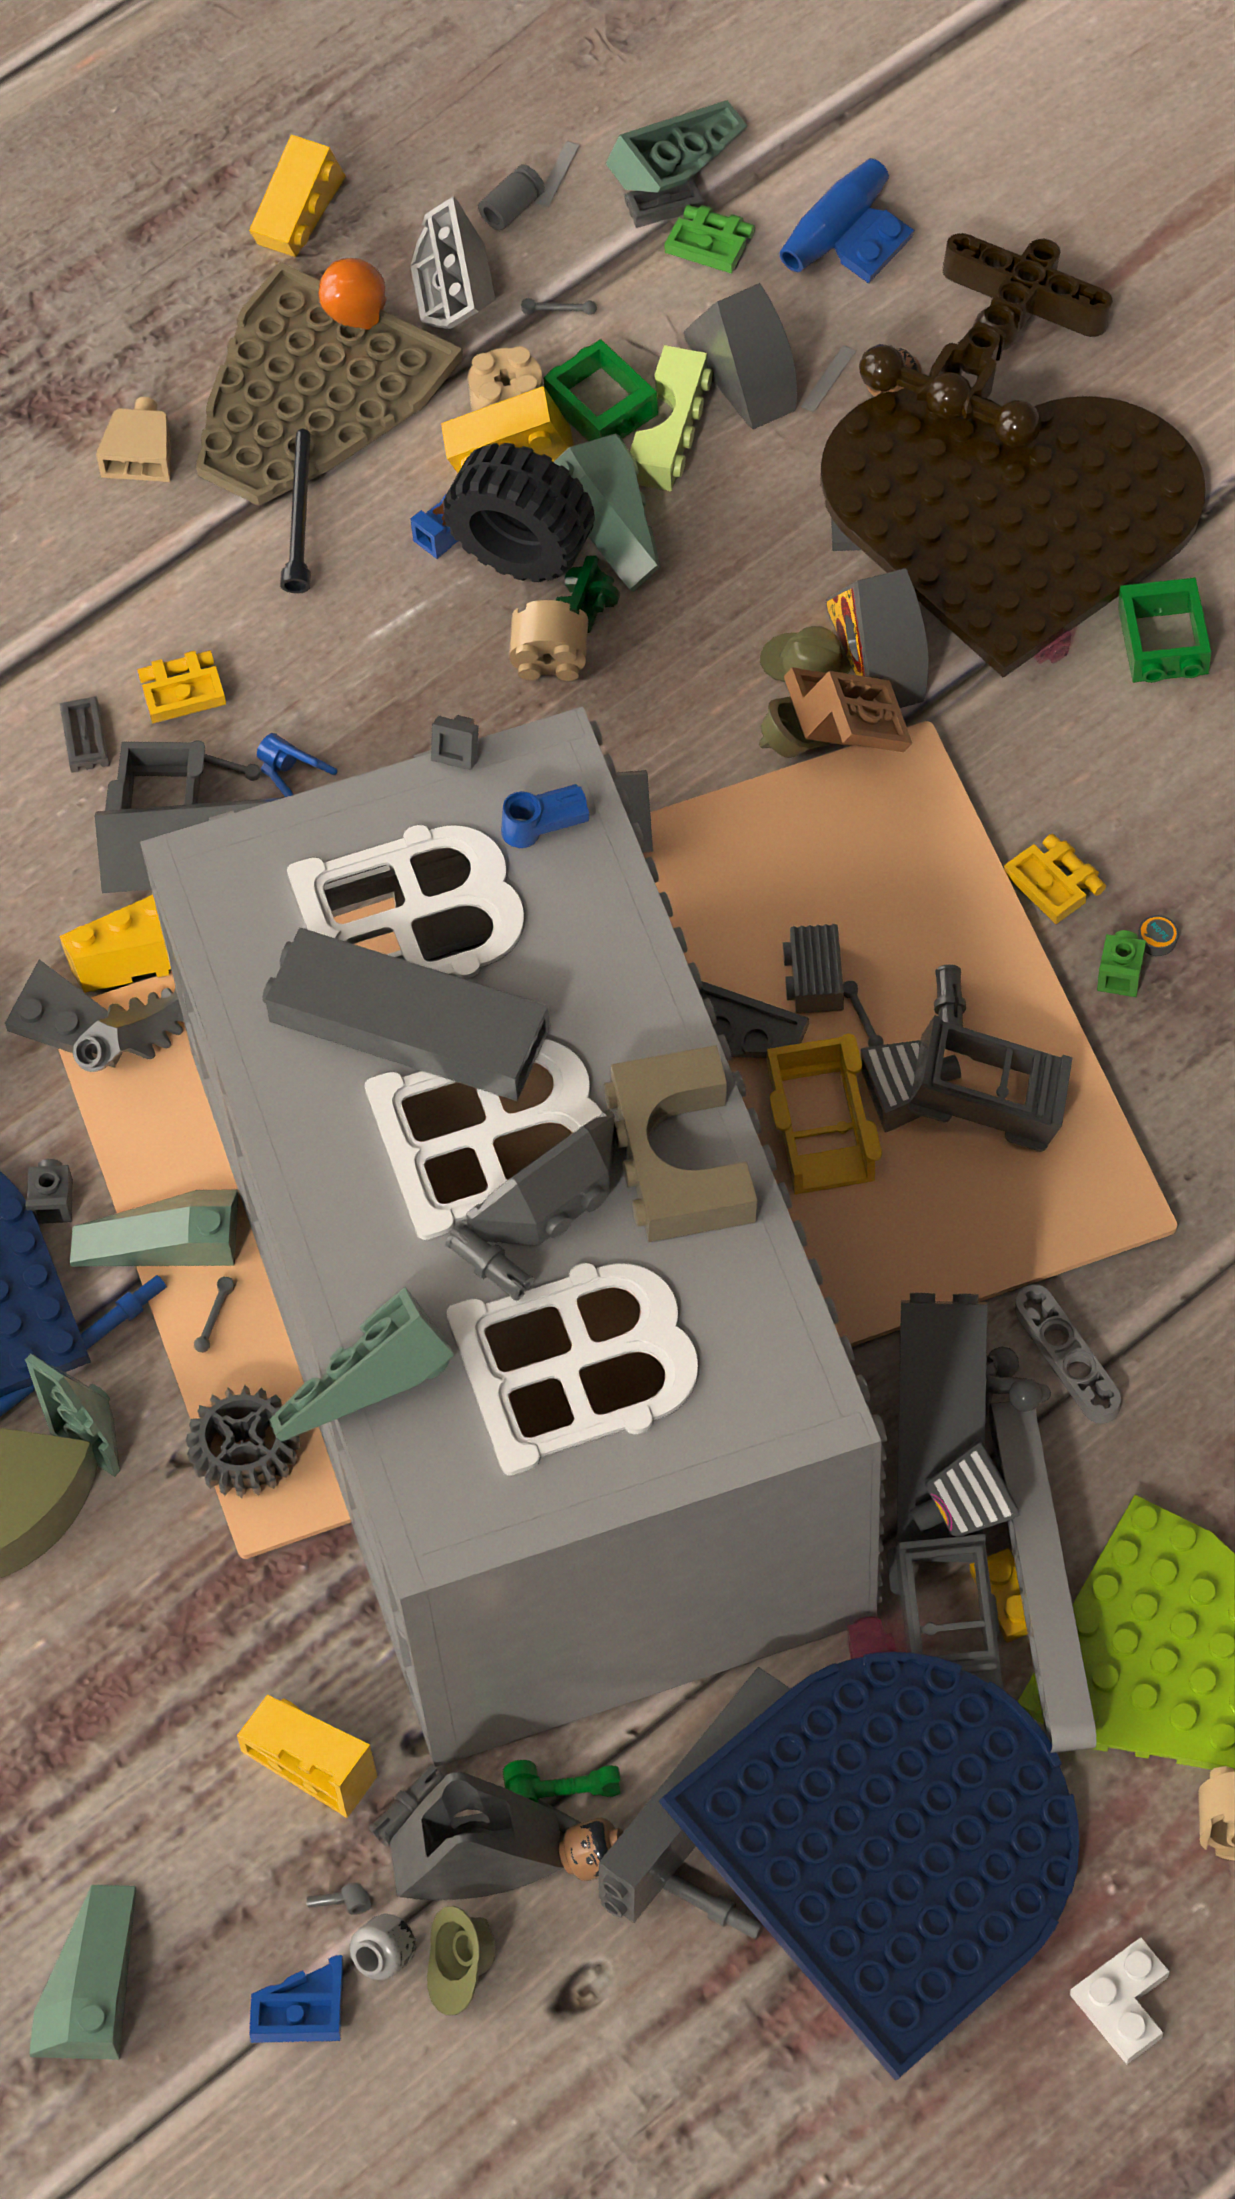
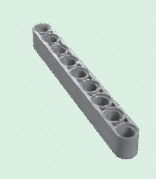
M1010 1401L989 1403V1424L997 1469L1020 1510V1516L1008 1520L1007 1523L1046 1736L1052 1744L1051 1753L1095 1748V1722L1035 1409L1028 1412L1019 1411Z

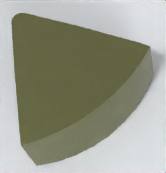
M0 1428V1578L9 1576L28 1566L45 1554L74 1523L92 1488L98 1466L90 1442Z

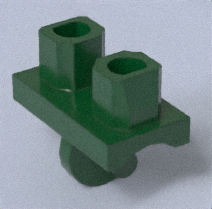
M586 555L583 566L572 567L565 574V585L569 592L573 593L571 596L556 598V601L570 604V611L578 615L579 609L585 612L588 617V633H591L598 612H603L605 607L616 606L620 598L619 590L613 586L614 579L602 572L598 567L599 559L596 555Z

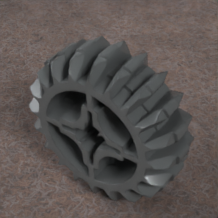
M246 1385L241 1390V1395H234V1392L227 1388L225 1399L220 1400L212 1394L210 1398L212 1407L208 1408L199 1405L198 1414L200 1418L191 1419L189 1426L192 1433L186 1436V1443L190 1448L187 1452L189 1462L195 1464L193 1466L195 1474L199 1478L205 1477V1483L210 1489L219 1484L220 1492L224 1496L232 1488L236 1489L237 1496L240 1498L244 1496L247 1488H252L254 1494L259 1496L261 1493L260 1485L266 1483L269 1487L275 1489L277 1485L276 1475L288 1477L289 1469L287 1465L296 1464L297 1454L295 1450H298L301 1446L299 1436H294L281 1442L276 1436L270 1450L267 1449L263 1441L266 1437L265 1431L269 1426L272 1427L270 1419L281 1408V1399L277 1395L267 1399L266 1391L262 1387L254 1396L251 1395L250 1389ZM218 1433L222 1437L223 1445L220 1447L222 1452L216 1458L211 1453L210 1447L213 1438Z

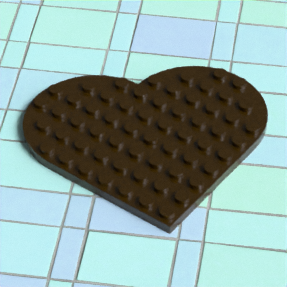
M906 388L896 392L888 391L866 400L847 413L831 432L822 454L820 486H822L825 497L826 509L838 528L886 573L906 568L917 600L1003 678L1119 597L1120 586L1139 583L1180 553L1196 532L1205 502L1206 489L1203 469L1198 456L1184 436L1171 424L1151 411L1125 401L1105 397H1066L1034 406L1041 417L1040 432L1032 443L1019 448L1010 447L998 438L993 424L976 417L965 420L963 416L955 419L940 418L930 410L927 401L917 400V393ZM988 398L986 399V400L991 401V402H993V403H995V404H998V403H996V402H994V401H992V400H990V399H988Z

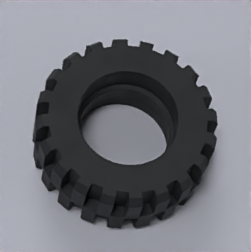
M493 443L471 452L449 488L443 502L446 525L450 527V532L454 539L462 543V548L468 554L472 553L478 558L477 561L485 566L487 564L496 569V572L502 575L510 574L514 576V579L522 581L531 579L532 582L554 580L566 574L572 568L594 527L595 514L588 492L583 491V484L577 478H572L567 468L563 465L558 466L552 462V458L545 454L541 456L534 453L531 448L525 446L517 448L515 444L504 443L500 446L497 443Z

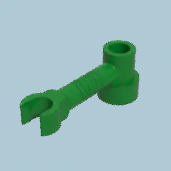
M529 1760L510 1762L502 1771L504 1787L537 1803L539 1798L575 1793H591L604 1797H614L621 1794L619 1767L614 1765L604 1766L598 1770L591 1771L589 1775L567 1777L566 1779L558 1778V1780H540L535 1763Z

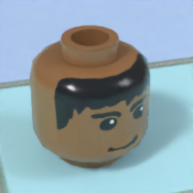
M595 1818L569 1827L565 1832L564 1840H561L559 1844V1854L565 1870L571 1875L574 1874L581 1881L598 1879V1863L621 1836L623 1830L615 1828L606 1818Z

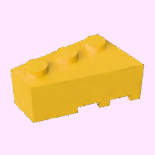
M290 135L249 229L258 245L297 257L302 247L307 244L310 234L346 177L330 147Z
M544 386L441 423L446 457L457 474L471 452L493 443H497L499 446L504 443L515 444L517 448L525 446L533 449L534 453L541 456L542 454L552 458V462L569 447L574 446L571 427Z
M153 894L59 936L70 969L84 993L133 983V977L154 972H156L158 978L170 975V962Z
M267 1694L237 1735L241 1752L346 1818L350 1816L377 1778L370 1744L302 1712L295 1704L286 1699H281L280 1701Z

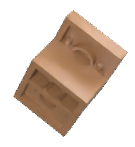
M793 667L785 674L784 679L805 739L904 752L912 744L889 680L834 671L824 673Z

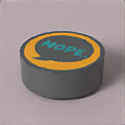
M1154 915L1142 921L1139 926L1138 937L1140 940H1146L1145 952L1147 954L1164 956L1175 948L1178 939V928L1171 919L1161 915Z

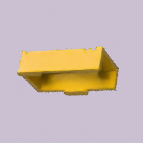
M847 1033L841 1037L767 1049V1069L773 1090L770 1094V1104L775 1126L778 1130L782 1131L794 1194L875 1181V1161L881 1159L882 1149L876 1124L869 1120L866 1121L856 1078V1073H859L862 1069L856 1037L853 1034ZM840 1071L851 1122L840 1121L837 1125L793 1132L782 1081ZM853 1129L857 1146L798 1155L795 1139L833 1132L843 1134Z

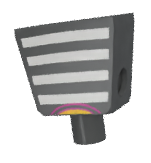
M921 1040L861 1048V1072L884 1132L892 1131L922 1117L912 1113L908 1107ZM955 1055L944 1057L940 1080L949 1082L961 1078V1069Z
M981 1438L925 1480V1486L932 1498L910 1510L922 1533L945 1522L953 1537H959L1020 1516V1510Z

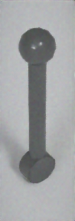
M530 298L524 299L521 302L522 312L525 314H532L535 310L584 311V313L592 315L597 310L596 303L590 300L584 304L535 303Z
M205 754L204 762L243 773L250 781L259 779L261 775L260 768L256 764L243 766Z
M854 981L844 982V996L850 998L869 1037L868 1046L884 1045L883 1038L876 1035L857 996L858 985Z
M221 1277L217 1281L218 1295L202 1335L194 1341V1348L200 1353H204L210 1348V1341L208 1339L226 1295L234 1290L233 1280L229 1277Z

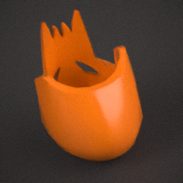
M342 258L333 262L320 279L319 302L326 314L333 320L345 326L364 328L366 330L371 329L378 323L380 310L383 311L387 297H385L384 278L373 265L359 258Z

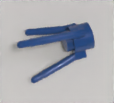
M276 733L267 735L257 748V757L264 762L261 771L272 779L285 797L294 794L277 772L280 770L283 772L290 770L297 759L332 775H336L338 772L335 767L299 750Z

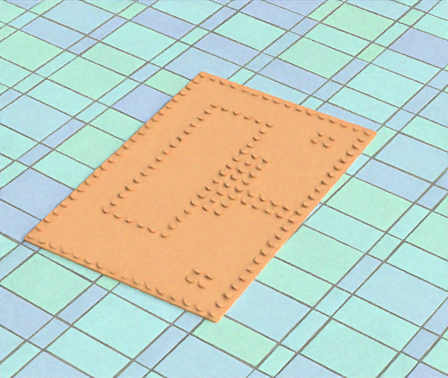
M929 721L907 727L912 744L904 752L851 745L652 811L650 815L653 852H643L644 858L652 857L659 877V881L655 882L658 892H666L673 911V917L669 918L673 928L680 927L684 934L687 952L683 954L688 964L693 962L696 964L701 981L796 1013L795 1000H787L785 976L793 975L792 966H784L783 942H790V928L793 926L798 928L809 925L814 927L816 925L823 926L827 924L830 926L836 924L838 925L843 984L846 981L856 982L858 985L857 996L876 1035L883 1038L884 1045L921 1040L923 1032L934 1015L938 1016L934 1011V1001L937 999L935 970H938L939 966L950 964L961 968L962 997L966 1001V1011L963 1013V1028L1058 1057H1062V1055L1073 1057L1063 1123L1048 1144V1147L1042 1152L1008 1142L1004 1131L952 1116L948 1122H940L922 1116L892 1131L884 1132L866 1082L860 1071L856 1073L865 1118L866 1121L869 1120L876 1124L882 1149L881 1159L875 1161V1181L796 1195L793 1190L782 1131L778 1130L775 1126L770 1104V1094L773 1090L767 1069V1058L731 1057V1060L727 1061L731 1072L739 1071L746 1090V1096L742 1097L746 1109L753 1107L756 1111L761 1126V1133L757 1134L762 1146L769 1145L776 1163V1170L772 1171L777 1184L784 1182L787 1187L792 1208H789L788 1212L792 1222L799 1220L802 1224L807 1239V1246L803 1247L808 1260L815 1258L818 1263L823 1284L818 1286L823 1298L831 1297L839 1320L838 1323L834 1324L839 1337L847 1336L851 1347L899 1331L901 1300L910 1301V1293H935V1301H953V1294H978V1302L1167 1237L1174 1234L1177 1230V1221L948 753L934 725ZM394 897L333 918L337 923L345 924L394 909ZM394 932L355 943V945L383 954L401 950ZM170 971L169 976L159 978L154 976L91 997V999L107 1011L111 1004H119L127 1011L129 1009V1001L134 997H137L144 1005H147L148 995L152 992H155L159 999L161 998L162 990L165 988H170L174 993L175 983L172 971ZM844 996V1010L796 1013L809 1018V1026L802 1043L841 1037L844 1034L850 1033L857 1039L860 1055L861 1048L869 1047V1037L850 998ZM178 1021V1024L183 1028V1032L180 1035L166 1031L171 1041L169 1048L165 1049L156 1044L152 1045L156 1053L153 1059H146L126 1051L122 1053L115 1068L107 1066L98 1072H89L82 1069L76 1063L73 1053L58 1049L116 1213L195 1190L238 1189L192 1056L184 1022ZM945 1049L944 1057L955 1055L961 1069V1078L949 1081V1083L998 1097L996 1090L1000 1086L1003 1069L975 1061L969 1056ZM534 1063L518 1101L499 1096L504 1111L510 1114L517 1113L543 1103L551 1095L554 1086L553 1077L548 1069L538 1063ZM1010 1069L1007 1084L1009 1094L1005 1100L1025 1105L1030 1075ZM840 1071L782 1081L793 1132L837 1125L840 1121L851 1122ZM458 1082L408 1097L402 1102L412 1135L418 1142H425L479 1125L486 1120V1114L476 1088ZM550 1122L496 1138L493 1142V1147L507 1180L512 1178L571 1135L572 1131L562 1124ZM853 1129L843 1134L833 1132L795 1139L798 1155L857 1146ZM472 1148L459 1149L431 1158L425 1162L424 1168L435 1198L441 1204H448L482 1193L488 1187L478 1156ZM240 1194L238 1197L234 1266H136L142 1286L156 1275L167 1286V1288L149 1300L148 1303L190 1420L200 1418L198 1414L199 1405L208 1408L212 1407L210 1401L212 1394L220 1400L225 1399L227 1388H230L234 1395H241V1390L246 1385L250 1389L251 1395L254 1396L262 1387L266 1391L267 1399L277 1395L281 1399L283 1406L304 1384ZM221 1277H229L233 1280L234 1290L226 1295L208 1339L210 1341V1348L208 1351L200 1353L194 1348V1341L202 1335L218 1295L217 1281ZM616 1287L605 1288L585 1294L577 1300V1306L587 1333L593 1342H603L631 1331L640 1318L641 1309L639 1302L633 1294L625 1289ZM553 1306L492 1324L485 1330L495 1363L501 1372H510L566 1354L572 1348L561 1314ZM632 1352L586 1366L580 1370L579 1377L592 1411L595 1414L604 1415L647 1401L656 1396L664 1386L666 1374L661 1362L651 1354ZM556 1378L546 1379L513 1390L509 1394L508 1398L519 1429L526 1438H533L567 1427L574 1422V1415L563 1385ZM271 1426L266 1429V1437L263 1439L265 1447L269 1450L274 1445L276 1439ZM319 1426L297 1435L300 1438L301 1446L298 1450H295L297 1454L296 1464L287 1465L289 1469L287 1478L275 1476L277 1483L275 1489L265 1483L260 1485L261 1493L259 1496L254 1494L252 1488H247L244 1496L240 1498L237 1496L235 1488H232L224 1496L220 1492L219 1484L215 1486L233 1541L241 1558L248 1559L351 1523ZM218 1433L213 1438L210 1447L211 1453L216 1458L222 1452L220 1447L223 1445L222 1437Z

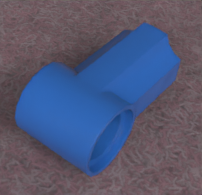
M577 784L538 795L524 791L510 794L504 800L502 807L501 835L504 841L512 847L527 848L538 840L539 835L588 822L589 810L581 786L578 787Z

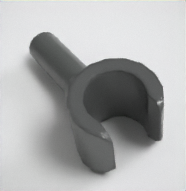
M355 1882L347 1884L340 1892L307 1897L308 1908L345 1903L350 1915L364 1913L370 1910L372 1906L368 1892L364 1890L362 1885Z

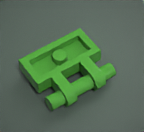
M687 205L683 218H678L665 242V253L732 274L746 248L744 237L749 239L753 237L755 225L743 222V218L732 214L730 217L714 213L713 208L701 205L700 208Z

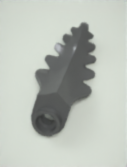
M176 987L174 993L170 988L163 989L160 999L155 992L150 993L147 1005H144L137 997L131 998L127 1011L119 1004H111L108 1007L106 1018L97 1020L75 1042L73 1057L76 1063L86 1071L98 1072L105 1069L122 1052L127 1051L146 1059H153L156 1056L153 1044L165 1049L169 1048L171 1041L166 1031L175 1035H180L183 1032V1028L178 1024V1021L184 1022ZM94 1045L97 1046L98 1050L96 1059L92 1056V1047Z

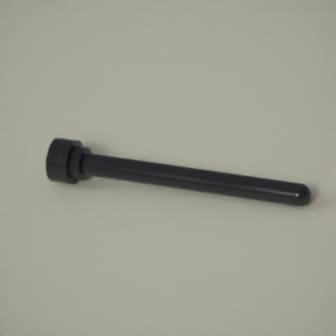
M304 428L299 429L296 433L289 562L281 570L280 576L281 589L294 594L307 592L310 589L311 572L304 563L311 435Z

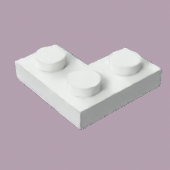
M1140 1937L1074 1986L1070 1991V1996L1126 2064H1129L1163 2037L1161 2029L1137 2000L1166 1980L1169 1976V1971Z

